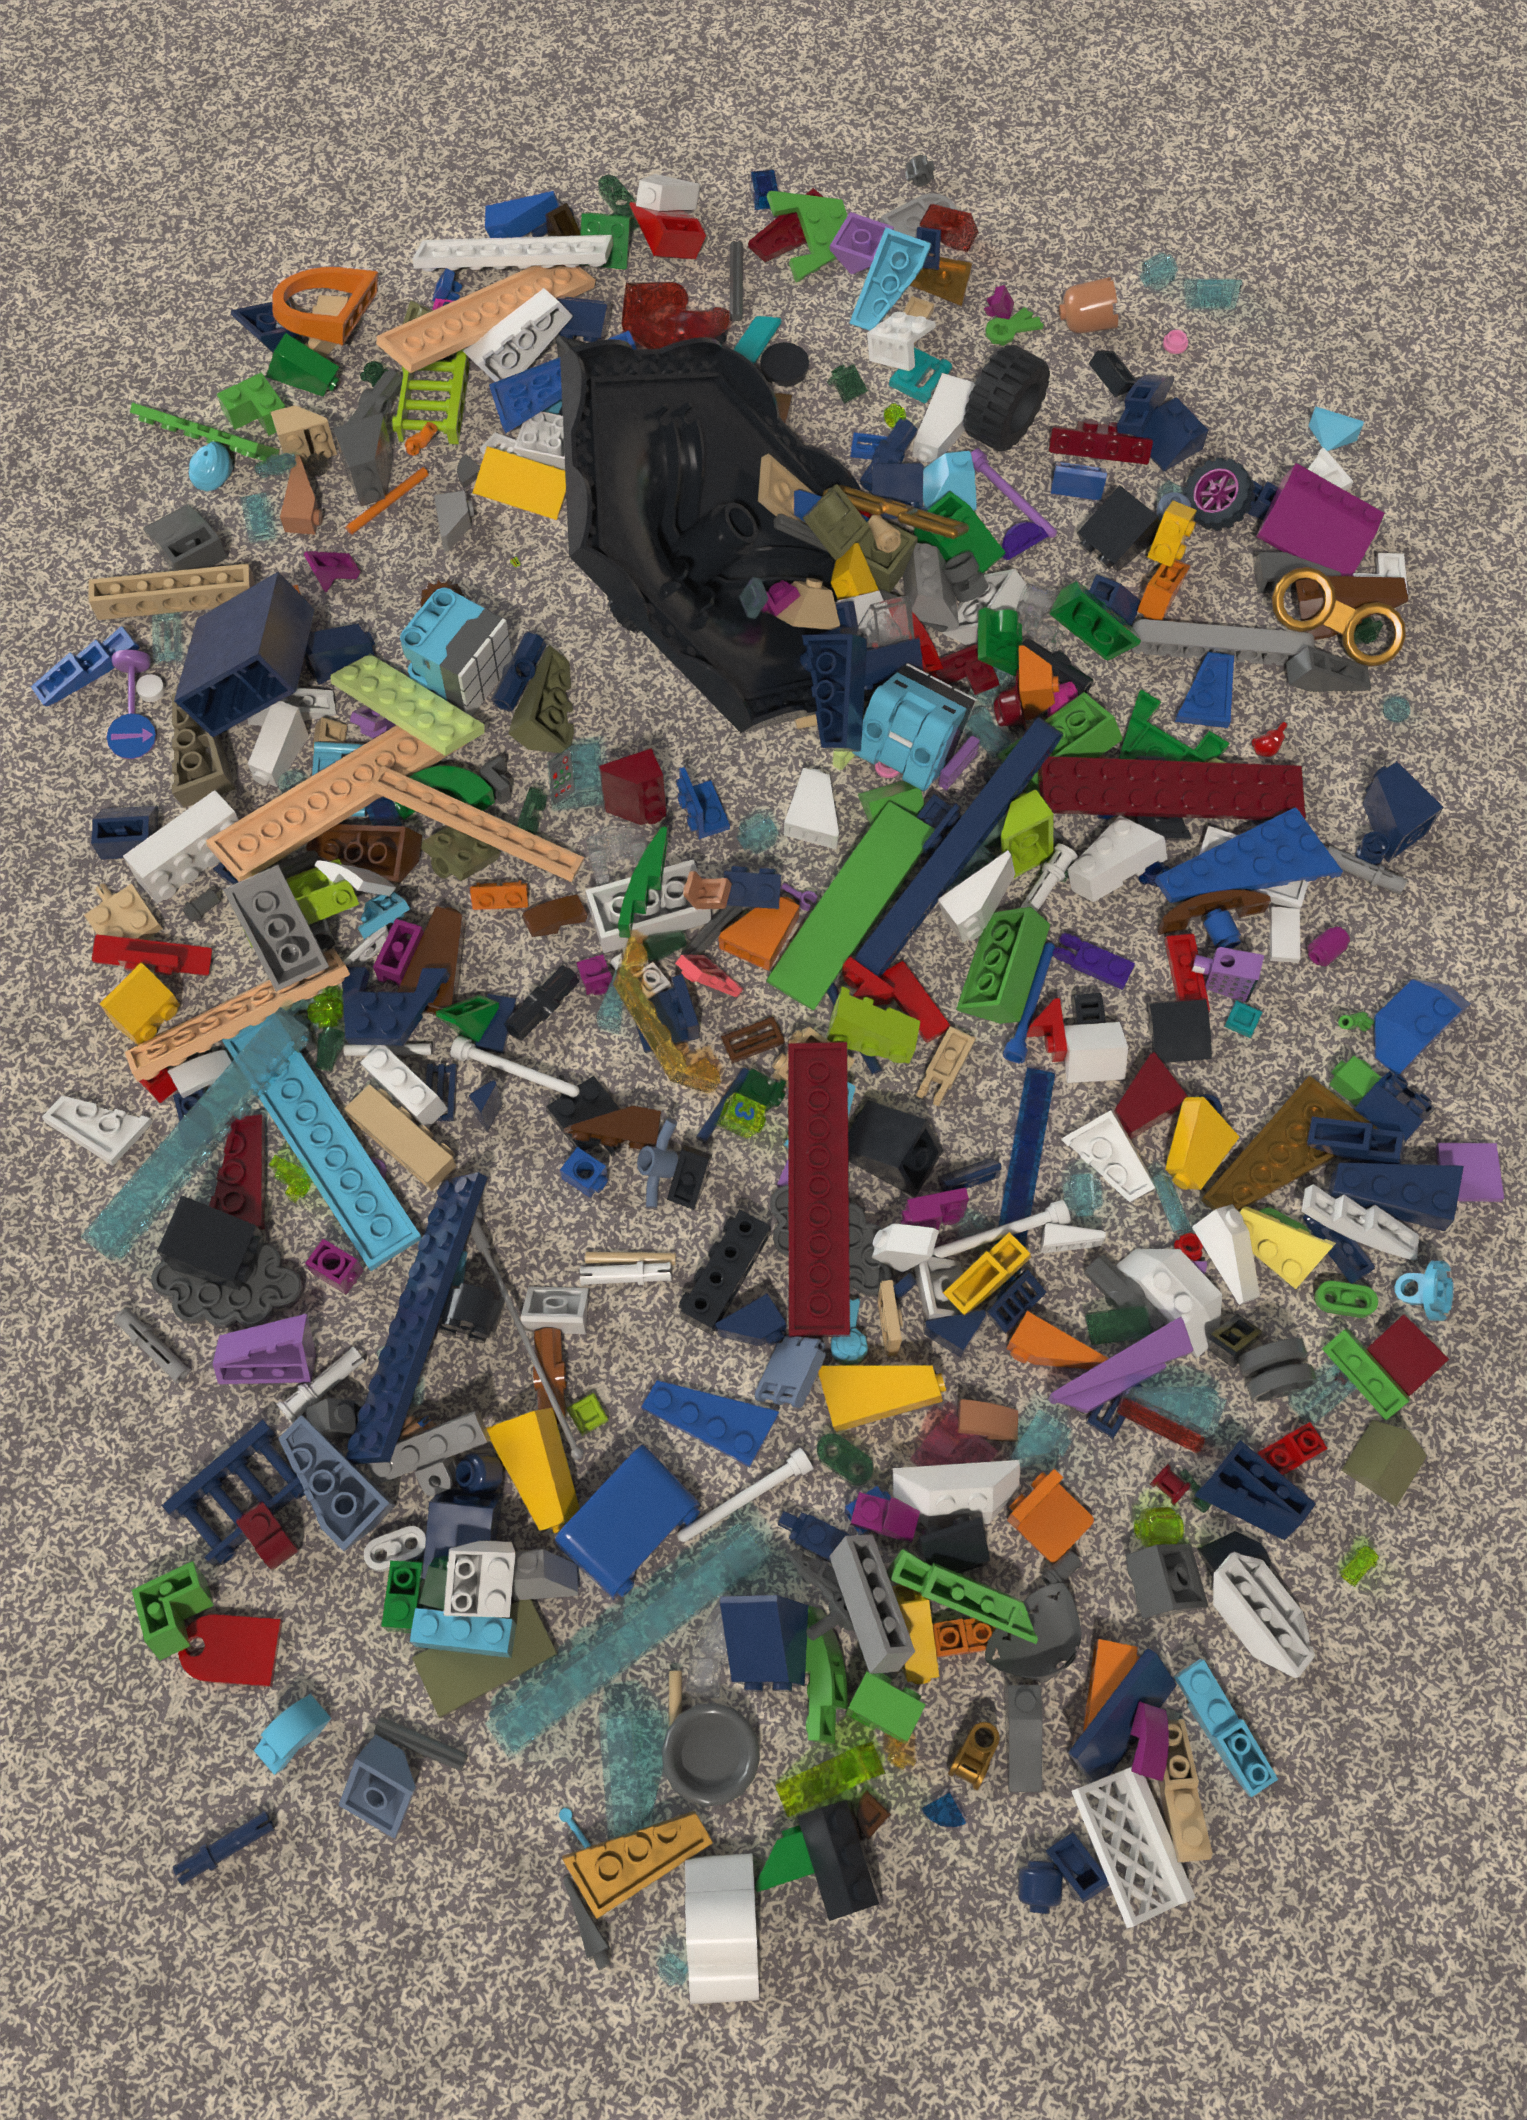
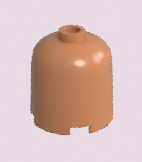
M1111 277L1077 284L1066 290L1063 304L1059 305L1060 320L1066 321L1070 331L1087 333L1118 327V314L1113 315V304L1117 303V296Z

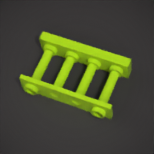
M464 349L457 352L456 359H452V362L436 361L418 370L452 372L453 379H449V381L414 380L415 372L410 373L402 367L404 373L397 416H393L392 429L393 432H397L399 442H404L406 430L421 431L427 422H432L436 425L437 431L447 435L449 444L459 445L470 369L469 357L463 352ZM412 390L449 392L450 399H446V401L412 400L411 392ZM409 410L443 411L448 414L447 419H443V421L407 419Z
M339 858L331 861L332 863L341 864ZM317 867L286 879L308 924L360 905L352 885L346 879L334 883Z

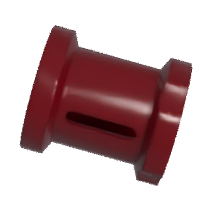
M1167 1464L1152 1480L1150 1485L1152 1487L1157 1486L1171 1499L1170 1503L1174 1506L1192 1484L1190 1482L1185 1483L1171 1470L1172 1466Z

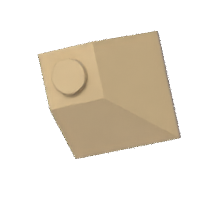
M807 578L806 582L794 581L791 584L797 588L801 596L776 616L777 618L795 627L828 630L840 627L832 590L822 586V581Z

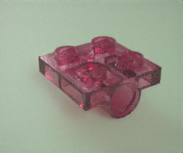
M949 1411L941 1422L928 1434L921 1446L911 1456L910 1461L917 1467L990 1462L998 1451L979 1435L958 1433V1417Z

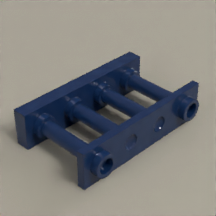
M263 1419L161 1505L174 1519L177 1520L180 1517L188 1519L211 1547L212 1551L204 1558L214 1567L218 1564L224 1565L230 1561L236 1554L235 1549L248 1539L236 1523V1520L243 1515V1512L222 1488V1481L231 1473L232 1475L237 1474L259 1502L264 1501L273 1515L278 1513L294 1498L300 1499L305 1496L303 1486L297 1474L272 1446V1438L276 1434ZM256 1452L258 1454L262 1453L288 1484L274 1497L247 1467L248 1462L246 1460ZM205 1495L212 1496L238 1527L223 1541L196 1509L198 1506L196 1503Z

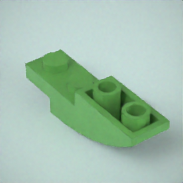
M809 1605L808 1628L826 1617L822 1609ZM832 1628L814 1641L807 1636L805 1674L810 1675V1681L807 1685L809 1715L806 1719L808 1741L823 1744H835L836 1709H848L846 1673L842 1653Z

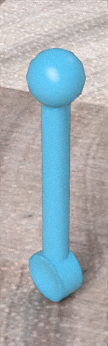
M563 1808L559 1813L560 1820L567 1822L584 1848L590 1847L591 1844L572 1819V1811L568 1808Z

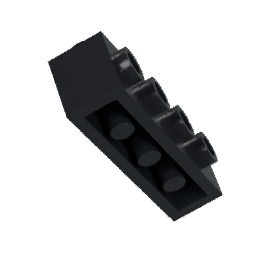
M740 1209L735 1218L730 1216L723 1228L724 1237L721 1242L715 1241L708 1254V1257L711 1259L707 1266L699 1268L693 1280L696 1283L691 1293L685 1292L678 1305V1308L681 1309L680 1317L682 1320L711 1336L715 1332V1324L724 1317L771 1235L770 1225Z

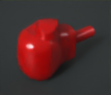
M1282 722L1277 729L1269 730L1265 735L1252 739V747H1254L1256 755L1271 757L1280 750L1285 739L1283 731L1287 728V723Z

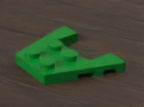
M1140 690L1119 759L1135 760L1137 756L1165 757L1166 761L1208 762L1226 752L1230 743L1209 731L1195 750L1191 749L1148 722L1159 709L1161 701Z

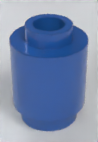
M1216 909L1206 915L1207 920L1204 921L1203 925L1215 948L1233 949L1241 944L1239 938L1241 934L1229 911Z

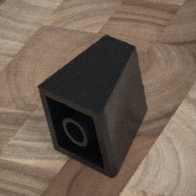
M1119 485L1077 532L1081 541L1079 545L1089 554L1095 552L1099 556L1098 561L1106 569L1109 570L1113 567L1118 572L1153 543L1160 520L1154 512Z
M870 1100L858 1112L856 1120L848 1132L849 1162L914 1198L918 1195L943 1152L926 1119Z
M181 1195L157 1249V1253L174 1271L241 1290L243 1282L246 1283L251 1276V1263L255 1254L258 1255L260 1253L264 1238L256 1225Z

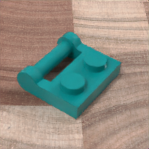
M914 347L915 367L910 371L898 368L890 378L889 386L925 404L931 398V392L937 386L942 373L948 375L953 367L947 359L939 360ZM930 369H934L935 372L932 374V376L929 378L926 384L923 387L918 388L917 386L924 379V377L927 375Z

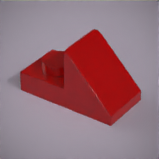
M852 957L845 961L842 969L844 981L854 989L859 988L853 994V997L862 1001L865 997L874 1000V1006L890 1004L893 1001L895 989Z
M1060 998L1054 999L1029 1026L1027 1037L1045 1036L1046 1053H1051L1052 1062L1064 1061L1068 1051Z

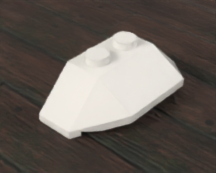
M1135 1249L1115 1266L1125 1277H1131L1142 1287L1145 1298L1167 1320L1165 1325L1179 1317L1183 1318L1194 1350L1192 1354L1196 1358L1209 1348L1208 1338L1210 1334L1220 1327L1222 1293L1180 1249Z
M1019 1460L893 1468V1496L919 1510L918 1520L926 1528L936 1525L950 1527L953 1525L952 1521L970 1515L972 1519L981 1517L983 1524H990L1019 1490L1020 1463Z
M1236 1552L1230 1553L1214 1572V1607L1253 1657L1294 1678L1300 1677L1315 1657L1313 1647L1310 1646L1309 1632L1303 1611L1263 1560L1240 1555V1553Z

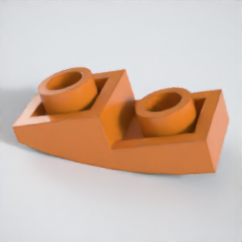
M962 1618L932 1624L937 1658L986 1651L988 1640L996 1630V1627L975 1618L966 1620Z

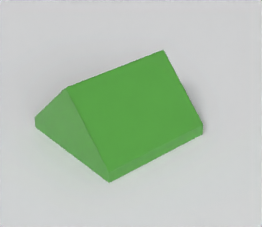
M899 781L858 794L870 826L873 825L889 801L915 817L924 808L921 790L905 781Z

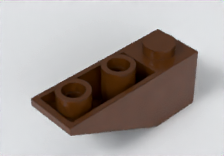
M633 1105L564 1128V1133L572 1134V1139L579 1141H589L590 1138L601 1139L600 1144L617 1147L618 1143L628 1144L629 1150L640 1152L645 1146H656L661 1111Z

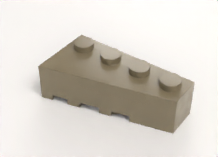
M174 693L172 694V726L174 727V738H172V748L174 750L172 773L174 774V784H172V794L183 807L196 804L214 790L219 795L235 790L220 735L210 736L174 702L176 695Z

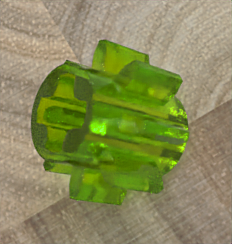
M323 993L314 996V1002L310 1003L307 1009L310 1021L314 1024L318 1023L319 1029L338 1026L337 1019H341L344 1015V1007L341 1000L333 998V993Z

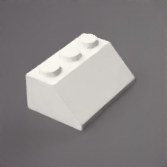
M1016 569L985 574L984 577L988 583V589L971 601L961 602L957 608L958 628L948 627L942 633L970 647L978 643V610L987 607L996 612L1010 609L1019 613L1025 607L1032 591Z

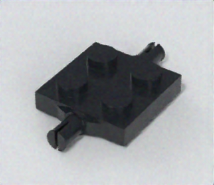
M563 1075L559 1076L560 1080L567 1082ZM594 1076L577 1085L580 1092L576 1097L562 1093L560 1098L546 1106V1112L563 1133L564 1128L620 1110ZM564 1133L575 1148L578 1147L584 1152L593 1146L600 1145L601 1139L590 1138L589 1141H579L572 1139V1134ZM603 1145L611 1156H614L615 1152L619 1153L621 1151L619 1146Z

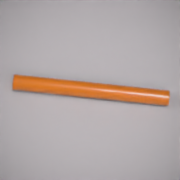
M424 467L420 468L389 492L385 499L376 502L345 526L346 530L353 535L428 477L429 473Z

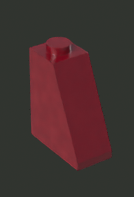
M1153 1052L1143 1064L1114 1112L1130 1140L1181 1110L1182 1102L1188 1096L1156 1053Z

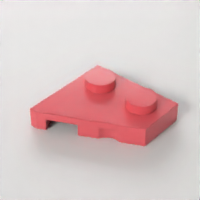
M681 955L675 963L682 969L681 974L691 982H699L733 997H738L744 989L705 955Z

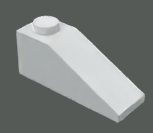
M297 688L295 693L281 700L298 707L303 721L336 715L333 690ZM270 707L248 718V725L263 726Z
M1233 1204L1215 1209L1192 1228L1240 1305L1260 1296L1249 1229L1245 1225L1242 1215Z

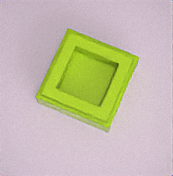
M594 1393L566 1408L581 1436L609 1421Z

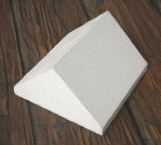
M1120 1022L1064 1026L1068 1050L1065 1057L1067 1083L1125 1079L1128 1045Z
M932 1257L916 1265L915 1274L925 1321L962 1314L943 1294L963 1274L961 1262Z
M528 1286L521 1314V1322L525 1332L534 1333V1331L542 1328L560 1329L562 1334H586L589 1288Z

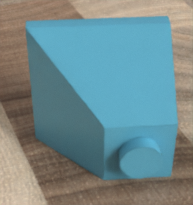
M970 451L945 453L924 468L923 503L927 510L950 491L970 505L973 510L977 509L975 470Z

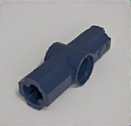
M899 419L887 439L880 442L874 452L872 462L860 479L859 484L865 490L872 493L873 464L902 463L906 450L918 433V429L912 422L907 419Z
M526 632L510 663L503 667L502 678L491 697L493 705L499 709L508 712L513 711L527 682L534 677L535 666L546 647L542 637ZM516 667L520 669L521 676L518 675Z

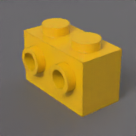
M1172 501L1164 512L1147 558L1172 567L1176 560L1181 561L1187 548L1184 545L1185 539L1191 536L1196 525L1193 519L1197 510Z

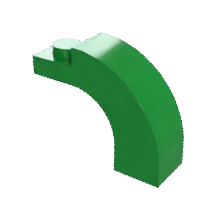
M436 766L421 770L409 777L481 811L486 810L495 803L493 790L482 778L463 768ZM393 801L397 814L403 820L416 812Z

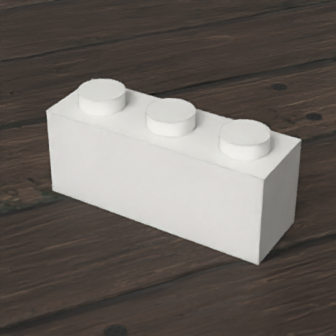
M378 1045L360 1062L367 1072L427 1129L448 1109L438 1095L385 1045Z

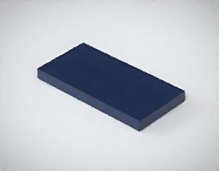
M1149 1648L1144 1651L1069 1751V1755L1090 1783L1110 1776L1138 1737L1130 1734L1139 1702L1160 1708L1177 1686L1158 1654Z

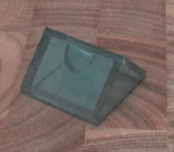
M1183 278L1186 309H1235L1242 280Z

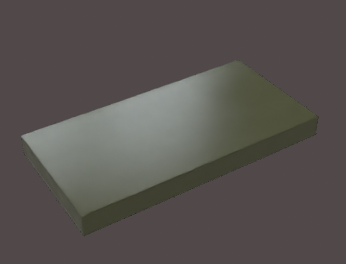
M531 1599L519 1600L512 1604L510 1618L498 1617L513 1619L517 1625L512 1658L438 1649H427L412 1657L439 1718L450 1714L558 1655Z

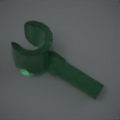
M1186 1469L1180 1472L1181 1476L1186 1482L1192 1484L1190 1488L1196 1494L1200 1486ZM1196 1496L1191 1500V1503L1202 1513H1205L1212 1505Z

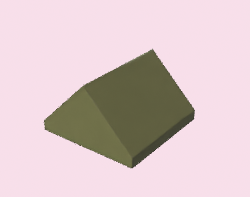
M1372 1420L1341 1471L1396 1507L1427 1455L1410 1431Z

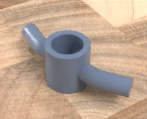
M672 1118L666 1119L657 1138L656 1147L645 1146L638 1155V1170L642 1175L648 1176L646 1186L647 1208L658 1207V1185L660 1178L670 1179L673 1177L677 1166V1153L674 1150L667 1149L669 1140L677 1126V1121Z

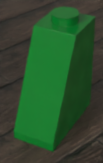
M285 333L274 350L265 377L324 397L328 390L333 392L339 381V378L336 377L339 366Z

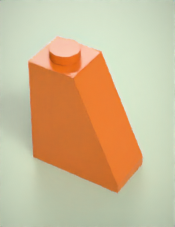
M780 897L779 909L754 908L721 932L719 935V949L770 971L799 918L800 905L796 904L789 897Z

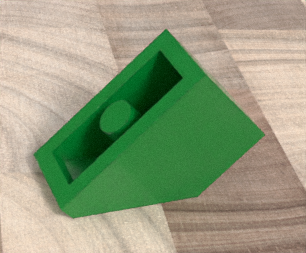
M800 1825L781 1831L783 1838L776 1841L755 1884L757 1893L814 1874Z

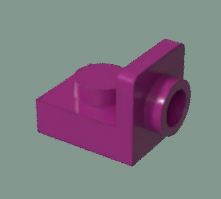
M783 580L771 586L768 592L756 585L751 588L756 597L754 603L763 613L767 611L774 616H778L801 596L796 587Z
M603 954L576 962L586 995H602L614 987L613 978Z

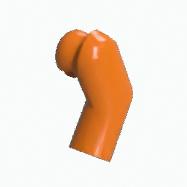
M427 422L420 432L407 438L405 442L406 452L409 455L415 456L420 452L421 448L426 447L437 432L436 425L432 422Z

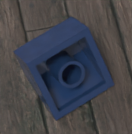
M1175 397L1154 411L1143 435L1134 436L1153 439L1150 458L1165 472L1202 450L1209 430Z

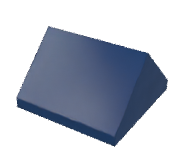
M1055 461L1051 494L1101 501L1107 478L1106 468Z

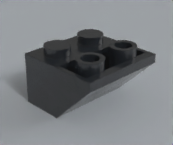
M970 1515L963 1516L952 1521L953 1525L945 1529H941L940 1525L929 1527L922 1531L923 1535L919 1537L915 1545L918 1558L931 1566L935 1563L959 1574L987 1565L990 1561L981 1517L972 1519Z

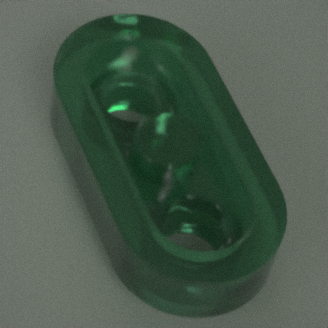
M533 786L529 788L517 827L534 835L537 834L539 828V819L537 818L539 811H544L547 803V795H543V789Z
M827 1434L819 1440L816 1452L819 1461L855 1486L864 1485L871 1479L874 1466L868 1455L838 1434ZM833 1446L838 1450V1454L836 1456H829L826 1453V1449ZM854 1465H860L863 1468V1473L855 1475L851 1468Z

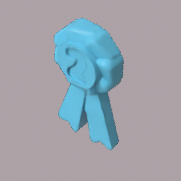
M850 1299V1337H832L831 1339L832 1356L843 1365L858 1364L868 1353L866 1336L856 1329L860 1309L859 1299L853 1301Z

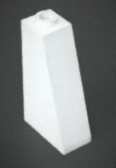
M942 373L914 440L912 457L918 458L922 462H933L945 454L965 431L963 421L966 414L965 407L975 382Z

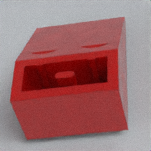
M630 202L629 205L653 256L696 259L706 237L698 218L682 210L657 211L636 206V202Z

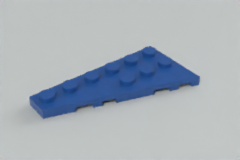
M630 331L608 338L626 341L633 350H637ZM561 357L489 384L505 434L562 399Z
M1295 807L1156 876L1155 883L1169 903L1187 901L1193 897L1215 891L1242 889L1251 891L1288 885L1289 882L1305 880L1306 882L1316 881L1319 877L1330 876V878L1340 877L1343 870Z

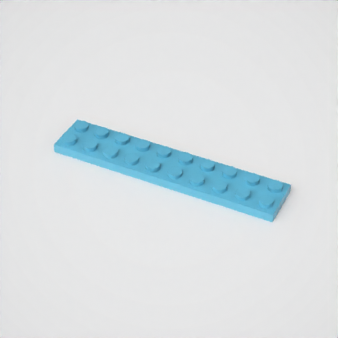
M275 1013L266 1017V1020L259 1025H250L240 1030L239 1034L231 1039H222L369 1270L373 1271L420 1241L422 1238Z

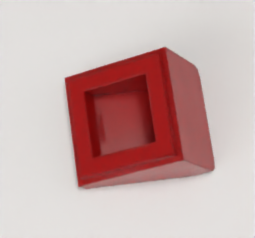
M167 1067L160 1070L159 1074L154 1078L139 1081L159 1103H162L177 1090Z

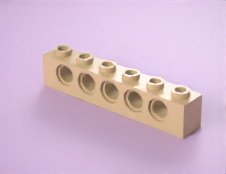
M249 564L89 579V603L98 620L214 609L254 586L255 580Z

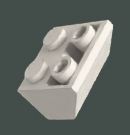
M477 1541L449 1549L444 1616L510 1618L515 1550L512 1542Z

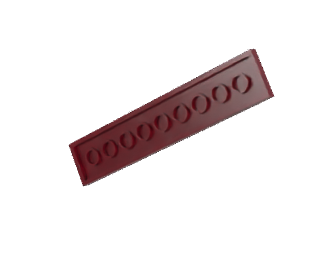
M1049 756L1038 770L1040 796L1053 814L1271 820L1296 807L1304 819L1306 818L1302 766Z
M847 1042L788 1043L789 1337H850Z

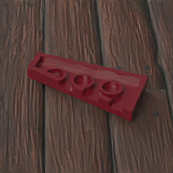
M814 188L805 194L824 197ZM797 212L779 215L749 240L748 248L764 262H767L806 244L807 241Z
M262 1114L233 1117L223 1151L225 1154L223 1164L218 1170L216 1177L218 1182L214 1196H211L209 1206L254 1224L259 1230L265 1229V1118Z

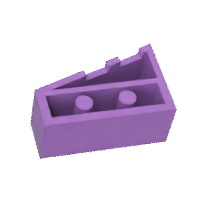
M303 1314L220 1335L213 1360L218 1384L311 1382L316 1350L308 1315Z

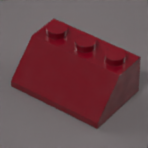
M652 748L599 766L603 804L607 813L639 825L647 823L656 824L666 817L664 775Z

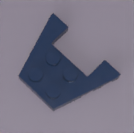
M347 967L350 975L345 977L342 982L346 1040L349 1044L404 1046L423 1018L421 1013L427 1004L434 1002L438 996L436 991L442 983L446 984L449 980L450 974L446 968H422L414 993L365 992L370 976L366 967Z

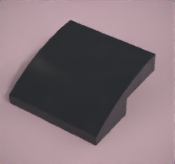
M1207 999L1148 1003L1149 1031L1152 1033V1053L1155 1052L1162 1063L1212 1059Z

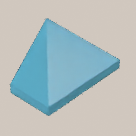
M1315 407L1308 426L1321 446L1326 451H1330L1357 441L1364 421Z

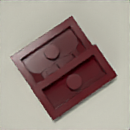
M1405 1314L1367 1348V1351L1408 1396L1412 1395L1449 1360Z

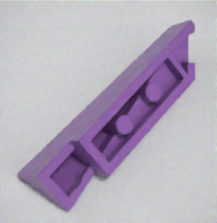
M1183 1318L1175 1319L1050 1394L1048 1400L1052 1404L1060 1403L1074 1407L1077 1411L1088 1413L1165 1370L1167 1367L1165 1362L1188 1355L1194 1351Z

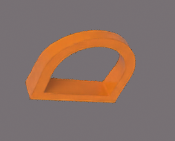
M320 267L291 275L278 284L273 291V315L280 325L291 332L343 346L376 296L378 272L343 267ZM313 288H329L352 293L338 316L300 312L292 309L285 303L292 295Z

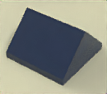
M272 302L231 310V315L272 353H274L285 333L295 339L299 336V334L287 330L277 322L272 312Z

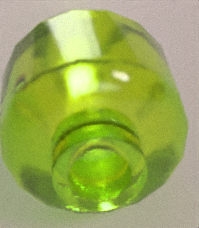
M1171 1507L1144 1508L1140 1512L1138 1519L1134 1522V1534L1146 1548L1154 1545L1178 1544L1184 1535V1524L1181 1516L1176 1514Z

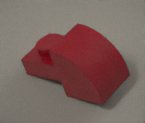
M261 1501L236 1520L240 1529L254 1546L257 1554L272 1571L300 1551L264 1501Z

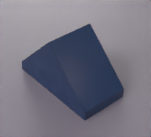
M985 1310L970 1312L965 1316L960 1314L925 1321L923 1327L924 1335L961 1358L982 1326L986 1317Z

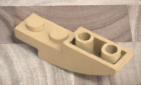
M1184 1719L1168 1720L1169 1747L1167 1765L1163 1782L1159 1781L1169 1835L1171 1834L1177 1863L1210 1860L1213 1853L1197 1789L1199 1780Z

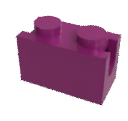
M395 919L373 966L379 982L385 983L387 979H390L399 988L424 933L421 926ZM407 933L412 935L411 939H407Z

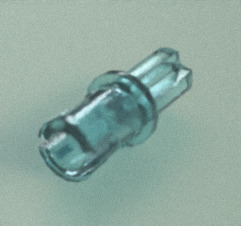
M293 453L271 455L267 460L260 461L255 465L256 474L264 472L259 475L260 478L281 475L285 470L296 466V456Z

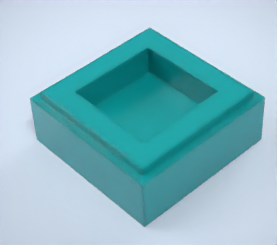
M1236 1000L1224 1027L1251 1038L1262 1015V1011Z

